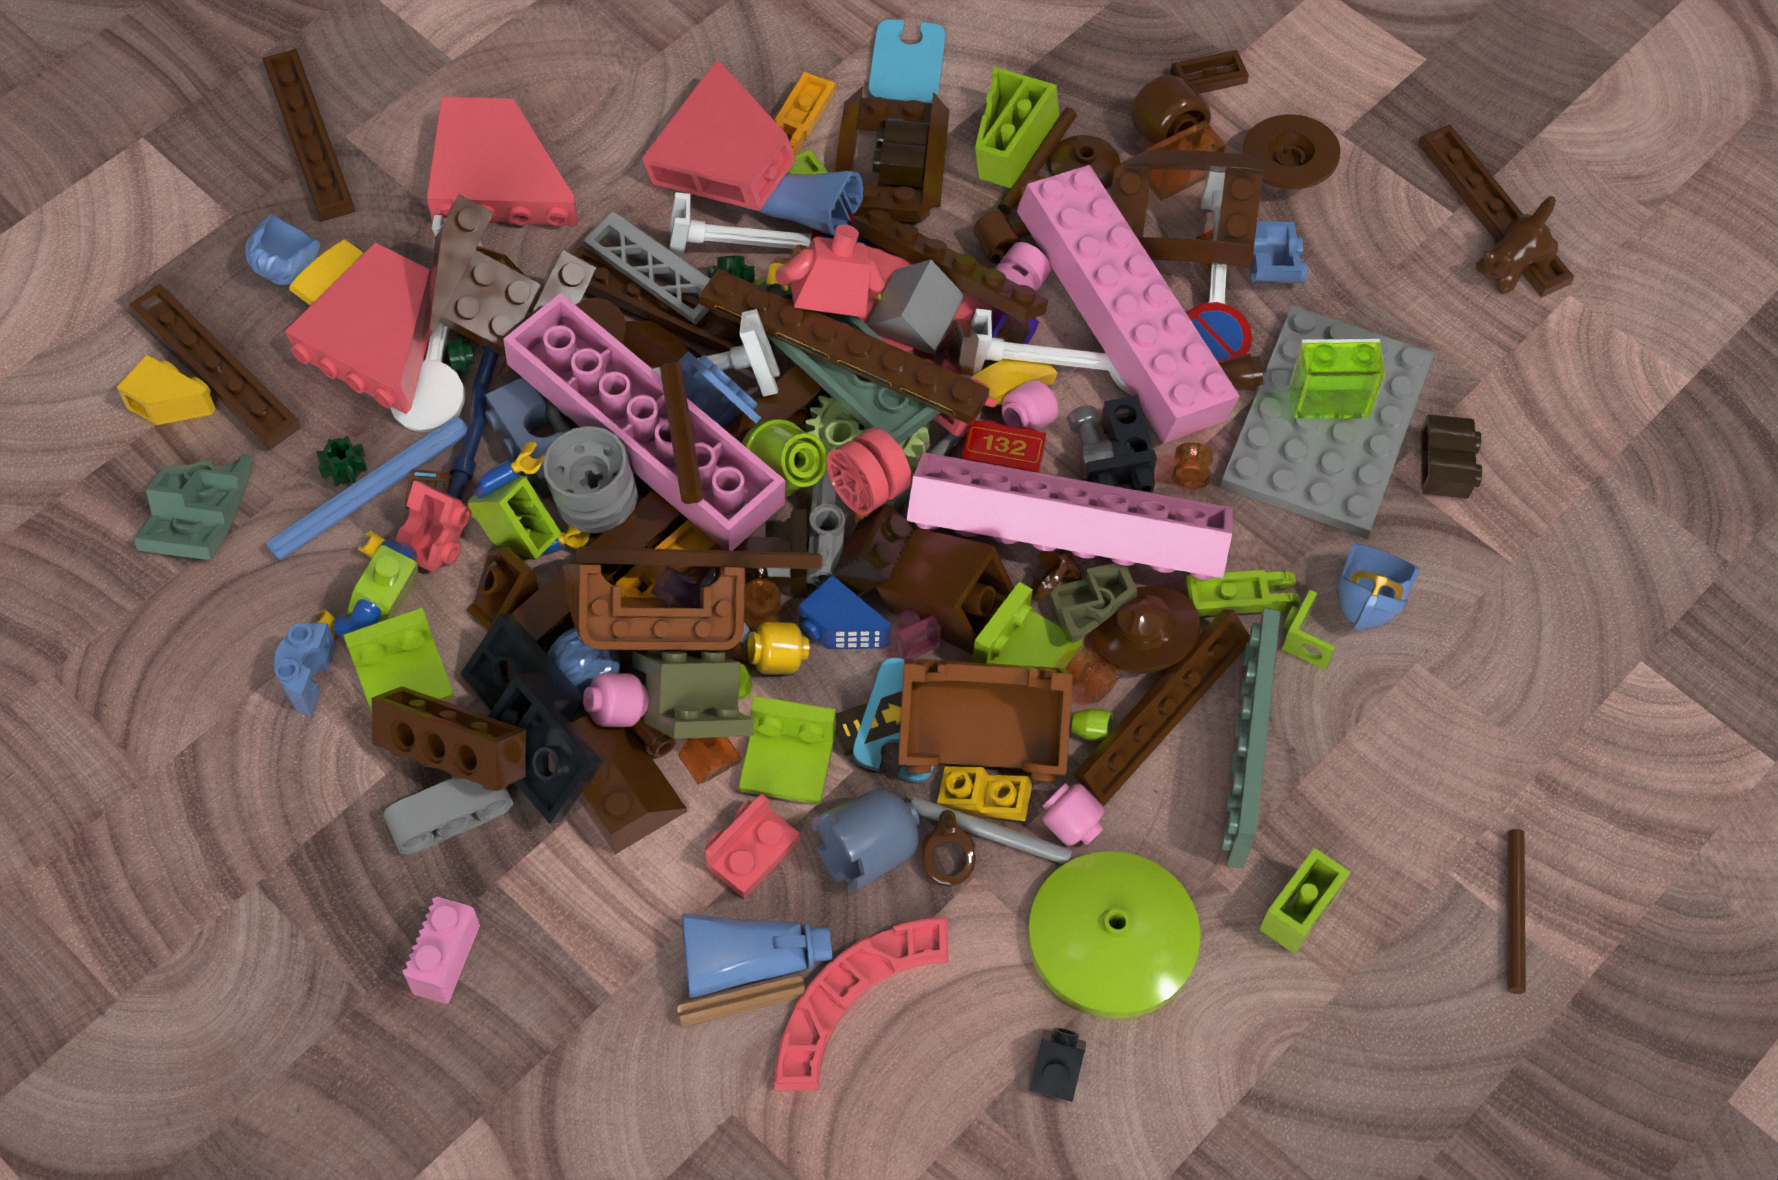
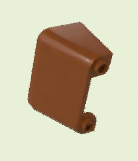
M563 564V588L577 636L587 647L599 650H728L736 646L742 639L744 631L745 568L696 567L689 571L684 578L682 598L621 597V586L612 585L604 579L601 574V565Z
M904 659L898 765H906V771L912 773H931V766H938L940 763L1022 768L1024 771L1031 772L1032 780L1056 781V775H1066L1073 674L1068 669L1055 667Z

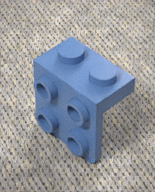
M688 351L678 363L682 366L687 398L717 424L724 428L740 410L756 424L761 417L754 411L758 404L704 354L698 360Z

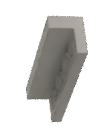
M614 211L583 240L586 248L696 325L710 310L700 305V303L693 310L682 302V294L684 293L699 299V294L710 281V278ZM607 234L609 241L615 247L605 248L599 244V241ZM627 255H630L644 266L632 267L627 263ZM654 274H657L671 285L660 287L655 283Z

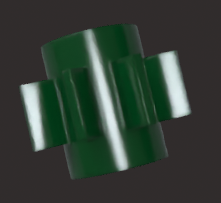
M745 256L717 257V266L708 267V278L710 279L718 269H721L750 283L755 281L754 266H747L745 264Z
M345 436L344 439H328L324 451H317L316 453L320 462L318 468L321 477L327 478L332 476L335 486H339L340 483H356L360 471H367V466L363 459L366 455L362 444L352 446L349 436Z

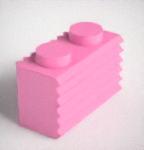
M435 897L432 899L434 905L429 906L430 913L425 915L427 921L422 922L424 928L419 930L421 936L416 938L417 944L412 946L414 952L409 954L411 960L406 962L407 969L402 970L412 994L448 1004L480 924L473 907L441 897Z

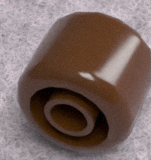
M1166 75L1155 78L1139 91L1133 102L1131 117L1134 127L1157 150L1163 148L1166 150L1175 143L1177 146L1174 149L1179 150L1178 147L1185 146V143H1179V141L1188 136L1190 138L1183 140L1188 141V145L1180 150H1191L1203 139L1209 129L1211 112L1208 103L1181 77Z

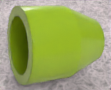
M1089 708L1074 712L1071 732L1087 741L1103 742L1111 733L1112 711Z

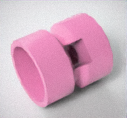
M1018 242L1008 250L994 270L1001 271L1006 275L1007 279L1019 285H1026L1037 291L1051 274V265L1044 253L1029 243Z

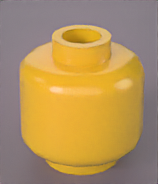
M762 622L758 625L755 632H750L748 636V661L750 664H754L757 671L762 674L792 675L798 671L801 662L808 659L809 640L807 637H802L799 627L794 623Z

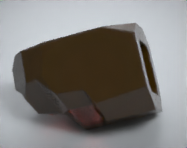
M748 537L733 551L791 552V542L778 537ZM742 567L745 568V577L755 586L791 587V569Z

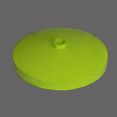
M1101 851L1070 860L1046 879L1039 889L1031 908L1028 922V945L1038 974L1048 988L1062 1001L1081 1012L1093 1016L1126 1019L1142 1016L1161 1008L1183 989L1193 972L1199 955L1201 941L1200 923L1189 894L1182 884L1166 869L1136 854L1119 851ZM1110 925H1112V926H1116V925H1117V926L1121 927L1122 929H1114V928H1112Z

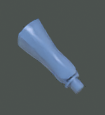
M852 171L807 175L786 174L759 212L767 216L794 221L819 232L834 236L838 225L850 224L848 214L853 215L856 213L863 200L862 178L858 172Z
M682 914L689 998L711 994L749 982L798 973L806 970V968H813V962L832 960L829 927L810 928L809 923H804L802 928V923L789 921L741 920L709 915Z

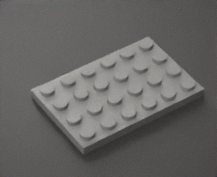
M1291 305L1263 375V385H1259L1223 475L1220 488L1368 539L1434 352ZM1302 339H1380V344L1373 361L1374 373L1369 388H1366V385L1363 387L1301 389L1289 387Z

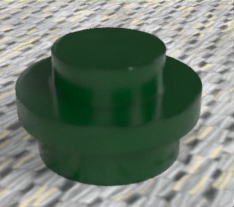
M459 335L456 336V340L447 341L451 367L454 371L462 370L463 373H469L468 365L475 364L471 342H463L462 336Z

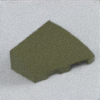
M1111 563L1086 569V579L1057 585L1047 595V598L1064 634L1073 643L1082 639L1111 617L1122 605L1137 597V589L1127 565Z

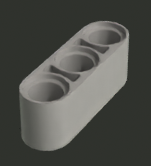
M453 777L395 802L384 811L383 817L398 852L408 855L422 851L500 817L511 809L513 800L507 788L500 791H490L484 789L478 783Z

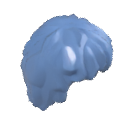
M270 213L264 220L259 222L247 239L245 247L246 259L253 271L260 274L262 278L271 280L277 285H288L316 259L321 243L310 237L307 233Z
M575 628L563 633L547 653L582 695H584L585 689L590 687L592 680L598 674L621 672L622 653L620 650H599L587 647L580 641Z

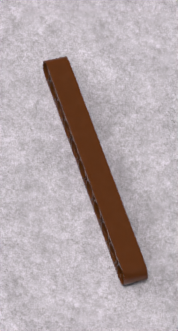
M796 364L776 381L778 387L777 394L764 397L761 394L755 400L758 406L754 411L761 417L758 423L770 419L790 421L800 427L811 417V407L821 408L818 397L821 395L829 398L830 394ZM742 411L723 429L742 443L745 435L756 423ZM653 489L636 504L634 511L625 522L611 530L605 531L588 547L655 549L688 519ZM576 557L568 563L601 565L602 576L612 585H615L620 578L635 566L631 564L576 563ZM563 569L512 613L545 653L563 633L575 627L564 593Z

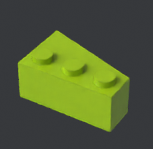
M993 66L992 83L986 97L985 114L982 115L975 146L979 179L1011 189L1060 116L1057 85Z

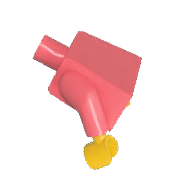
M838 225L833 239L816 237L812 239L808 249L800 251L786 265L781 263L769 265L766 285L780 284L781 289L787 291L791 284L794 308L865 318L868 298H875L876 301H879L881 299V292L885 287V281L877 261L869 258L867 246L857 242L858 230L849 225Z

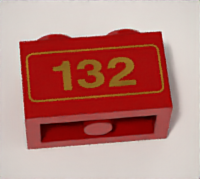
M974 420L973 424L969 425L962 459L1040 473L1047 433L1038 432L1028 427L1016 428L999 425L989 420Z

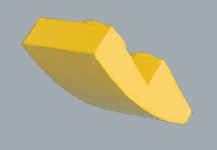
M344 239L308 265L290 284L289 290L311 306L364 253Z
M1003 359L979 371L972 377L986 384L990 388L989 395L998 401L996 405H1001L1003 398L1009 391L1027 381L1036 380L1045 385L1054 384L1058 372L1051 364Z
M945 766L937 804L974 816L1025 821L1033 783L1028 776L988 775L984 767Z

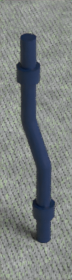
M483 345L484 352L473 383L470 422L460 454L454 458L450 469L452 479L447 494L462 500L467 481L472 480L476 469L474 459L486 423V416L484 414L487 408L486 394H488V387L498 355H500Z

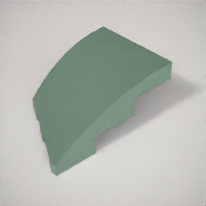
M243 455L239 457L238 463L215 466L212 460L191 465L180 464L163 467L146 488L152 515L134 537L137 551L212 560L238 512L253 465L252 457Z

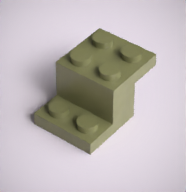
M723 650L632 651V667L646 673V689L648 691L649 704L644 715V723L673 739L753 736L754 719L740 713L738 708L740 662L726 657V652Z

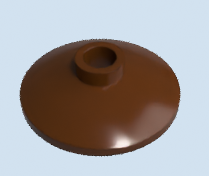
M1077 135L1066 138L1058 143L1050 155L1049 168L1052 176L1090 165L1104 188L1107 189L1112 185L1115 165L1121 162L1117 151L1105 140L1089 135Z

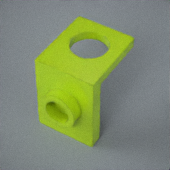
M1309 590L1300 608L1293 606L1286 618L1283 628L1288 629V633L1282 650L1326 670L1335 646L1301 631L1317 595V592ZM1303 645H1311L1317 648L1322 655L1308 652Z

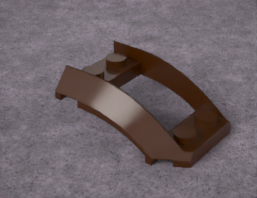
M862 86L844 102L835 172L854 171L859 130L878 131V127L885 128L887 117L930 123L923 189H912L907 186L888 187L876 186L870 183L863 184V200L853 215L859 216L876 209L889 213L890 218L896 221L921 223L930 216V209L934 206L941 207L950 110L934 92L932 103H922L918 100L897 101L887 100L882 97L862 98Z
M1197 150L1144 151L1115 165L1111 198L1151 260L1215 265L1226 264L1251 268L1265 156ZM1151 169L1225 172L1217 241L1143 237Z

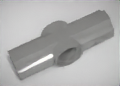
M827 470L823 477L813 485L812 507L809 517L808 553H821L823 555V569H807V583L816 586V588H819L833 575V570L843 552L845 541L846 504L833 488ZM823 527L834 528L831 531L821 530Z

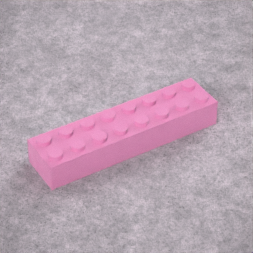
M1087 165L1028 183L1017 213L1041 251L1049 260L1054 272L1132 396L1138 395L1141 409L1161 442L1164 444L1225 422L1240 397L1091 166Z
M559 293L503 339L508 366L580 427L604 428L617 435L625 446L632 471L725 551H733L785 504V479L688 398L687 402L703 499L699 503L684 504L681 501L661 376L562 293Z
M923 452L913 475L906 521L915 522L916 526L927 530L943 527L954 529L955 533L966 537H975L978 534L993 536L994 540L1004 544H1014L1017 541L1033 544V547L1043 551H1054L1056 548L1070 550L1074 555L1082 558H1094L1095 555L1111 558L1113 562L1120 565H1133L1136 562L1151 565L1152 569L1159 572L1170 573L1174 570L1190 572L1193 577L1198 579L1211 580L1214 577L1223 578L1232 538L1233 508Z

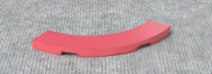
M947 917L905 922L892 926V929L870 938H863L840 953L821 970L808 985L805 993L799 998L783 1032L775 1065L774 1091L819 1090L820 1070L828 1041L845 1012L870 988L899 972L914 967L948 963Z

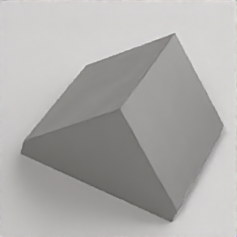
M931 259L894 271L866 325L877 335L936 355L964 300V294Z

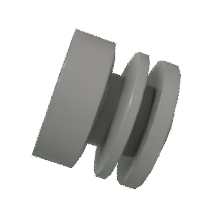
M585 426L571 429L557 437L547 449L543 461L545 479L553 494L557 510L566 524L578 531L598 533L611 530L626 521L635 509L638 490L625 446L617 435L604 428Z

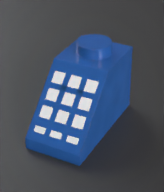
M833 575L799 605L800 630L812 642L818 640L827 649L886 648L890 644L891 624Z

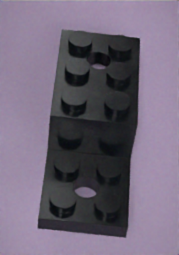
M511 613L499 614L460 675L491 710L488 717L526 730V777L516 781L515 784L549 824L559 823L566 816L604 761L569 722L583 701V695ZM508 662L513 668V678L511 681L507 678L506 664ZM549 753L555 759L556 767L554 773L548 768Z

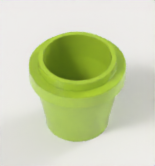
M770 419L762 421L748 431L741 443L785 479V497L795 493L800 488L817 483L823 477L827 468V452L820 439L812 434L803 432L796 424L787 420Z

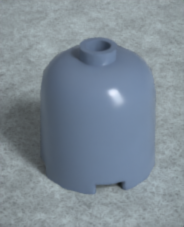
M875 789L814 817L811 827L812 831L820 830L823 844L817 846V850L826 868L837 883L845 879L849 883L847 885L848 892L853 893L906 863L914 856L919 843L917 825H919L920 820L916 809L911 803H905L899 796L889 790Z

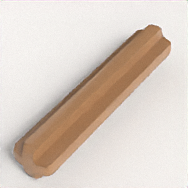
M793 973L682 1000L677 1003L679 1021L682 1026L686 1027L796 1000L805 993V985L801 974Z

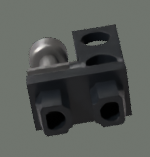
M1138 395L1104 401L1101 420H1099L1097 410L1093 406L1078 407L1068 414L1067 420L1071 431L1080 434L1082 453L1079 466L1084 477L1083 481L1115 487L1130 483L1132 490L1153 493L1155 486L1154 469L1157 457L1152 448ZM1120 409H1129L1128 413L1114 415ZM1100 422L1104 434L1108 435L1109 440L1100 441L1095 430Z

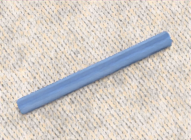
M453 417L267 542V546L272 555L278 560L285 559L465 438L468 428L465 422L459 417Z

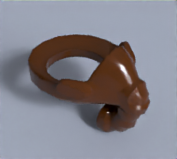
M1056 548L1054 551L1041 550L1040 562L1042 567L1032 575L1034 581L1030 587L1033 589L1031 600L1039 601L1045 598L1060 583L1064 575L1067 583L1082 580L1079 566L1075 563L1070 551Z
M947 809L940 814L939 822L932 833L926 834L920 848L922 849L924 871L929 878L939 885L950 887L959 885L969 878L975 868L976 855L975 844L971 836L960 828L956 822L955 814ZM948 842L955 843L961 847L966 858L962 871L952 876L943 875L938 872L933 863V855L936 848Z

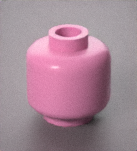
M1027 381L1009 391L1003 398L1001 415L1006 426L1016 428L1028 427L1039 432L1051 425L1057 418L1058 404L1056 395L1047 385L1040 381Z
M627 673L598 674L592 680L590 687L585 689L583 695L584 709L586 712H589L592 721L600 727L634 726L646 714L649 704L646 687L641 684L635 675Z
M1064 783L1042 805L1046 810L1042 817L1043 823L1066 846L1074 845L1080 840L1085 845H1088L1104 829L1099 823L1105 812L1103 805L1081 784H1074L1069 787Z

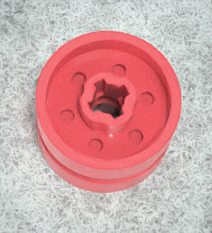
M870 428L854 437L851 441L830 451L827 456V472L833 488L841 500L858 514H869L887 501L907 491L911 485V470L904 452L898 443L882 429Z

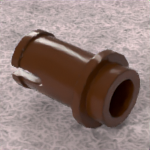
M644 716L634 726H631L645 743V751L649 755H655L657 758L663 757L675 746V740L672 737L645 724Z

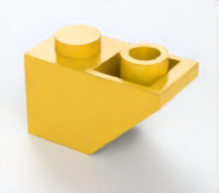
M146 355L117 386L126 408L155 425L209 416L216 410L210 396L211 390L202 380L197 377L190 379L181 374L170 362L166 360L159 362L149 355Z

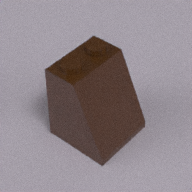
M915 528L908 539L909 542L905 543L906 547L903 548V553L900 554L901 558L897 559L898 563L895 564V569L892 570L893 574L890 575V580L876 588L889 612L973 655L975 639L1014 589V586L993 545Z

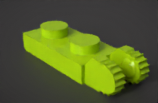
M1265 570L1224 572L1223 578L1214 577L1211 580L1198 579L1190 574L1185 579L1187 597L1195 605L1199 617L1216 616L1223 609L1234 610L1236 614L1263 612L1264 608L1287 612L1293 606L1299 608L1301 605L1299 595L1290 592L1287 594L1269 593V590L1279 591L1280 589L1284 590L1295 586L1296 577L1290 571L1265 572Z

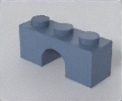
M521 377L486 394L489 408L488 411L484 412L486 420L494 433L498 431L502 433L505 438L502 440L503 446L512 461L517 459L522 448L528 442L537 443L534 451L529 455L530 457L538 459L546 455L547 449L557 437L564 434L562 430L545 438L531 435L537 429L549 424L544 400L538 391L524 378ZM543 463L534 474H526L521 471V475L526 476L533 488L536 487L543 500L553 495L545 479Z

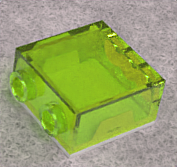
M1302 339L1289 382L1293 418H1370L1385 376L1380 339Z

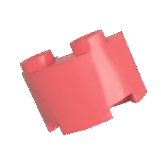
M413 481L406 504L409 507V516L405 524L399 528L396 541L411 545L416 550L417 558L415 562L418 563V566L432 572L441 567L443 563L451 565L456 561L461 549L458 540L463 528L470 520L471 510L460 499L423 482Z

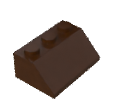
M590 716L581 717L571 723L604 761L580 794L578 800L615 855L687 812L686 806L652 757L645 751V747L631 727H600L592 721ZM550 753L551 759H552V761L554 762V764L556 765L555 759H554L553 755Z

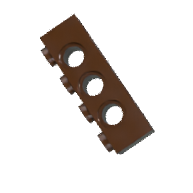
M403 686L372 697V744L390 750L391 754L406 756L419 761L422 766L438 768L451 773V776L454 778L470 780L490 791L504 790L509 784L526 777L525 729Z

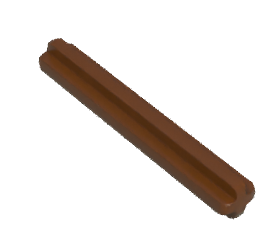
M678 362L664 363L661 365L660 371L681 501L684 504L699 503L703 499V491L682 366Z

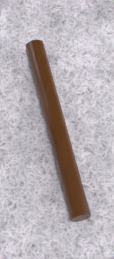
M1072 108L1064 109L1012 188L1009 189L998 205L999 211L1009 215L1024 194L1027 184L1032 183L1077 117V113Z
M1511 829L1507 832L1508 991L1513 994H1522L1526 992L1525 832L1520 829Z

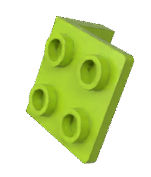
M1018 582L975 639L972 662L1066 669L1082 648L1083 641L1080 639L1077 642L1071 643L1061 627L1034 612V607L1030 606L1033 589Z
M423 607L343 635L371 713L372 697L401 686L443 701L453 698L454 693L435 645Z
M754 696L750 710L751 718L754 719L753 736L749 738L739 783L740 791L816 805L820 804L836 733V709Z

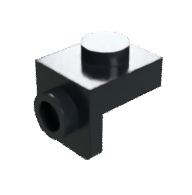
M1057 1027L1053 1028V1033L1049 1031L1043 1032L1029 1091L1073 1102L1086 1048V1042L1079 1040L1078 1033Z

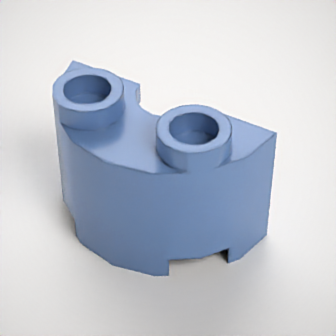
M1257 221L1252 266L1249 268L1251 281L1302 284L1306 282L1307 264L1300 260L1303 253V239L1296 235L1295 222Z
M328 623L294 624L289 628L287 636L280 642L274 656V671L285 697L298 712L310 717L314 713L320 695V689L317 684L312 682V679L318 672L328 671L336 649Z

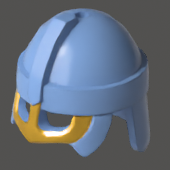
M1353 542L1343 572L1339 576L1336 589L1338 590L1340 608L1344 616L1351 623L1355 624L1354 629L1363 632L1364 628H1377L1387 624L1397 614H1401L1408 602L1407 598L1419 573V567L1392 554Z

